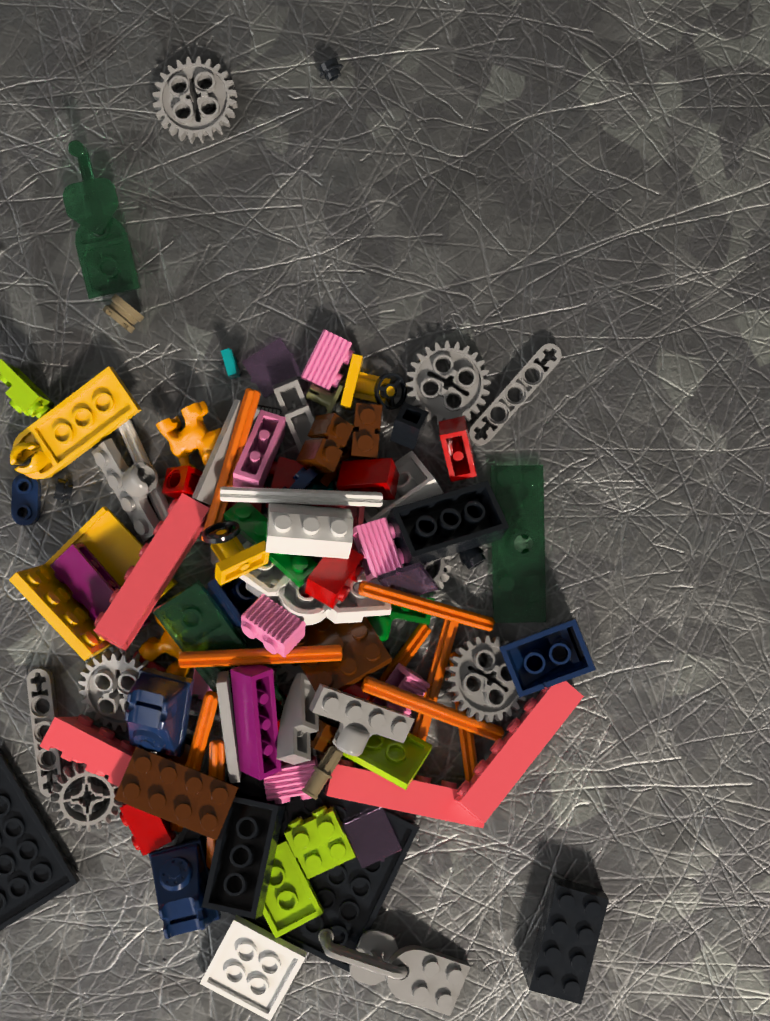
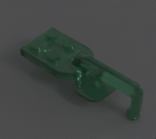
M73 140L68 144V151L72 156L77 157L83 181L68 185L63 192V201L68 217L81 224L76 232L75 244L88 298L92 300L141 289L128 232L118 220L113 218L119 207L116 188L107 178H95L89 151L80 141Z

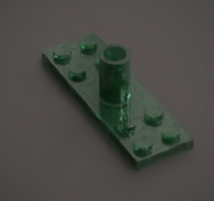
M543 465L490 466V486L509 525L508 530L500 540L491 542L493 619L495 623L546 622ZM519 535L526 540V548L521 552H518L514 547V541Z
M197 580L153 611L182 652L250 649L200 580ZM238 666L195 668L213 692H217V674L222 671H229L233 701L230 669ZM274 681L278 721L281 719L287 697Z

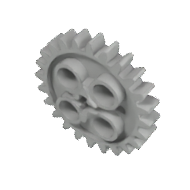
M200 56L197 57L195 63H192L190 57H187L186 64L184 65L179 60H176V69L168 65L170 73L168 75L160 73L163 83L155 82V86L159 90L152 93L154 99L157 100L153 103L154 109L158 111L156 116L158 120H163L161 125L164 129L169 128V133L172 137L178 133L180 141H183L188 136L191 144L194 143L195 137H199L201 143H204L206 135L213 141V132L217 131L223 135L221 126L224 125L230 128L231 125L227 118L236 117L232 110L238 108L237 101L233 100L238 97L236 90H232L235 87L233 80H228L229 74L227 71L221 73L222 69L219 63L212 68L211 59L202 64ZM192 78L195 79V91L198 95L197 104L201 117L200 122L196 121V110L193 105L194 97L190 84V79ZM205 82L212 83L208 89L200 88ZM180 86L186 87L185 91L182 93L175 92V90ZM207 108H216L213 114H204ZM182 112H191L187 118H179V115Z
M449 341L445 342L444 348H441L436 342L434 346L435 351L425 347L426 356L424 357L418 353L416 357L419 364L415 362L410 364L415 372H407L406 375L413 379V381L407 382L405 385L407 388L413 389V391L407 394V398L415 397L416 399L411 405L415 407L420 406L421 409L429 412L427 422L433 417L437 418V426H439V421H442V419L448 420L465 416L470 421V411L478 414L480 411L476 405L484 406L486 404L481 396H488L490 394L488 390L483 389L484 386L491 384V381L483 379L489 373V370H481L485 361L476 362L475 359L478 352L469 355L468 345L463 351L459 350V342L455 344L454 348H450ZM440 360L448 362L450 369L442 373L436 369L435 364ZM432 372L443 381H447L448 378L452 379L454 387L467 391L469 395L465 396L453 387H449L448 390L444 389L442 381L429 377L427 373ZM461 373H469L472 376V383L469 385L462 384L459 381ZM427 383H433L437 387V393L429 396L424 393L423 386ZM450 395L457 396L460 400V406L457 408L449 407L446 403V398Z
M489 635L483 636L482 640L479 637L472 638V643L470 641L463 642L464 649L461 647L455 649L459 657L452 656L449 658L454 666L446 667L445 669L452 673V677L445 678V681L452 683V686L446 691L455 693V696L450 701H459L460 704L457 710L463 711L467 709V717H472L475 714V720L482 721L483 718H485L486 723L493 722V718L496 721H502L503 715L506 717L512 716L511 709H520L516 701L526 700L524 696L519 698L499 648L501 645L509 643V641H503L500 644L499 637H494L491 641ZM480 654L486 659L484 667L480 666L478 662ZM468 666H470L474 671H476V673L469 671ZM503 667L508 672L506 681L501 677L500 673ZM469 677L473 679L475 684L472 691L466 685ZM487 678H488V680H490L491 682H494V683H488V684H486V683H487ZM499 685L506 687L507 691L505 692ZM491 690L495 692L497 697L494 704L489 700Z
M119 648L113 653L107 649L103 654L99 653L91 659L80 673L83 677L78 683L83 687L78 692L86 695L81 702L89 703L90 707L87 709V712L95 711L94 720H98L100 717L104 719V727L110 722L112 723L113 730H116L119 725H121L123 732H126L128 729L127 721L125 720V712L129 707V702H127L128 693L138 678L139 670L142 667H147L149 663L148 660L141 663L139 661L140 654L132 658L130 650H127L122 655Z

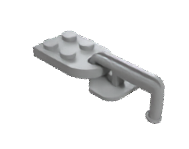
M323 929L318 935L325 955L350 964L349 972L354 980L368 985H376L386 980L390 991L398 999L449 1016L452 1013L471 967L466 961L417 945L398 949L395 939L391 934L377 929L366 931L361 936L356 950L335 944L333 942L334 934L330 929Z

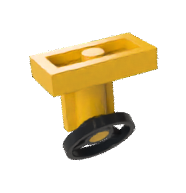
M352 354L340 404L341 408L352 410L354 398L378 403V405H383L382 408L388 410L399 408L404 403L407 395L404 379L396 373H385L382 376L361 372L363 356ZM394 376L397 379L390 383L391 379H388L386 377ZM400 383L402 393L400 400L397 404H395L394 397L397 394L396 387ZM386 400H387L388 404L390 405V407H388V406L385 405V401H386Z
M235 521L219 522L209 526L202 532L204 542L211 544V549L219 559V562L216 563L215 579L220 586L268 564L270 553L265 552V540L247 549L243 547L236 537L241 529L239 523Z

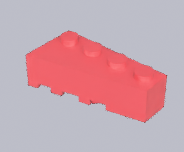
M80 714L77 717H54L40 747L48 751L50 748L62 751L61 758L69 762L87 764L86 771L103 777L108 775L107 781L119 787L137 746L129 744L130 741H120L115 738V733L108 728H98L93 725L94 720L88 716Z

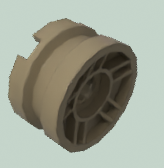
M114 294L111 298V304L105 305L102 310L132 334L135 330V324L141 322L145 317L117 294Z

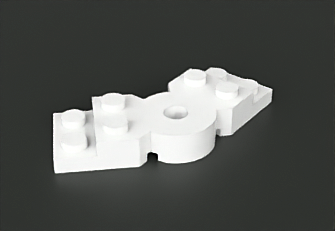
M248 540L243 544L245 549L253 546ZM268 560V564L239 577L246 582V589L259 598L262 594H265L266 597L274 600L279 606H282L288 612H291L292 615L304 621L306 625L319 623L326 617L335 624L362 622L363 617L390 615L392 610L390 603L359 595L360 582L367 581L364 572L358 582L352 581L349 586L351 589L343 602L339 600L333 609L311 596L309 598L301 596L308 595L305 593L307 582L299 588L270 560ZM386 576L368 581L388 587Z

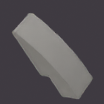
M297 376L273 385V391L300 452L305 440L322 438H310L307 436L314 422L312 412Z
M303 673L296 674L284 704L277 739V759L293 765L311 760L310 734L319 731V716L309 709L316 692L307 676Z

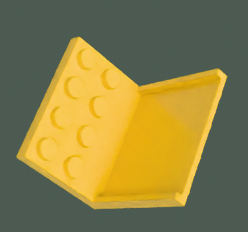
M106 506L102 507L44 565L16 572L9 579L84 661L112 647L113 644L99 637L94 632V621L90 618L88 609L72 597V591L66 584L61 583L55 577V571L50 565L72 544L84 543L122 587L126 581L124 576L130 566H135L139 561V553L143 545ZM172 578L160 599L178 583L174 578Z

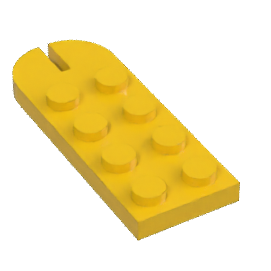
M108 366L23 430L13 443L10 464L22 465L32 457L29 464L18 466L14 470L32 479L50 478L142 409L114 368Z

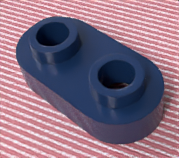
M302 467L294 475L293 479L295 482L289 489H306L317 478L319 473L312 467L308 469Z
M20 474L12 483L11 516L17 524L30 526L35 524L40 517L41 483L39 479H32L24 474ZM24 482L29 484V488L26 491H23L21 487ZM23 508H26L28 510V514L26 517L21 516V510Z

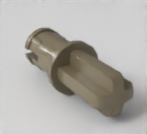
M329 746L318 766L313 767L315 771L302 789V792L317 800L327 780L332 779L331 774L343 756V752L335 746Z

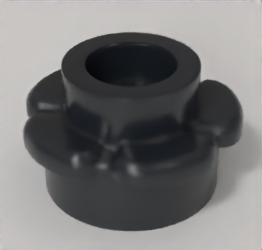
M337 58L325 61L318 67L321 73L320 78L326 79L327 82L336 80L341 76L340 71L343 65L339 64Z
M58 478L53 499L61 500V503H64V499L70 500L74 484H70L68 478L66 480Z

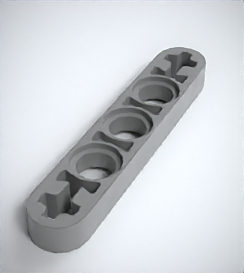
M550 343L543 345L476 420L469 430L470 441L477 446L487 444L556 367L562 356L558 346ZM552 350L555 353L553 355L555 361L549 360L543 368L533 362L535 359L538 363L545 357L543 351L550 352ZM532 368L538 371V381L532 383L526 380L525 372L527 369ZM511 388H518L521 391L522 398L520 401L512 402L508 398L507 394ZM500 407L504 410L505 417L502 421L497 422L491 418L490 412L493 408ZM485 417L488 423L495 426L496 429L493 431L489 427L485 432L487 438L485 440L483 438L477 440L475 439L476 432L474 429L480 430L483 428L486 422H483L482 419Z
M40 667L28 674L26 682L39 789L44 796L50 797V795L55 793L51 791V786L47 787V782L51 780V773L45 774V771L57 768V771L52 774L53 782H57L55 778L58 774L65 776L63 773L64 760L60 757L62 751L50 748L49 751L53 752L56 756L55 764L47 765L43 761V754L48 750L40 747L43 737L40 735V728L42 725H51L54 717H58L53 674L49 669ZM40 673L41 677H46V682L42 683V691L48 690V693L36 696L35 692L40 691L41 688L40 683L35 682L34 678L39 676ZM41 698L46 699L50 704V709L47 713H42L37 709V702Z

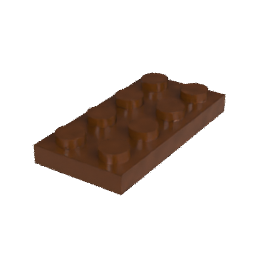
M137 746L114 800L217 840L239 787Z

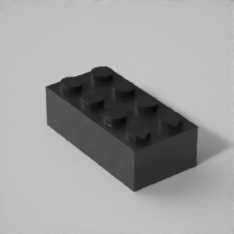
M488 480L393 508L387 517V522L391 523L395 529L396 537L394 542L396 548H399L403 553V566L405 569L500 540L509 528Z
M235 795L222 830L216 840L202 907L253 919L263 915L285 805Z
M552 876L525 977L530 991L577 1004L582 1003L609 901L603 890Z

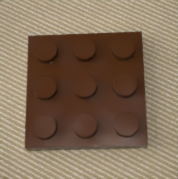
M326 617L319 623L306 625L304 638L294 646L341 645L342 647L341 661L299 663L315 692L320 683L343 691L393 662L367 617H363L362 622L338 624L333 623Z

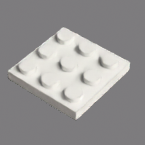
M236 915L200 984L271 1021L302 965L307 952L280 937L275 939L272 933Z

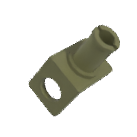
M312 383L309 389L316 394L308 391L306 399L326 407V414L334 413L343 394L344 385L340 384L337 391L331 393Z

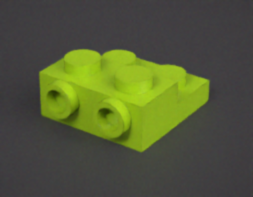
M0 359V380L10 387L5 392L11 399L9 404L17 412H23L31 417L36 416L38 419L49 412L54 402L17 366Z
M322 806L312 812L313 816L305 820L302 817L294 819L287 824L288 828L285 829L284 835L295 858H298L307 880L356 857L354 848L334 806L328 809L326 806Z

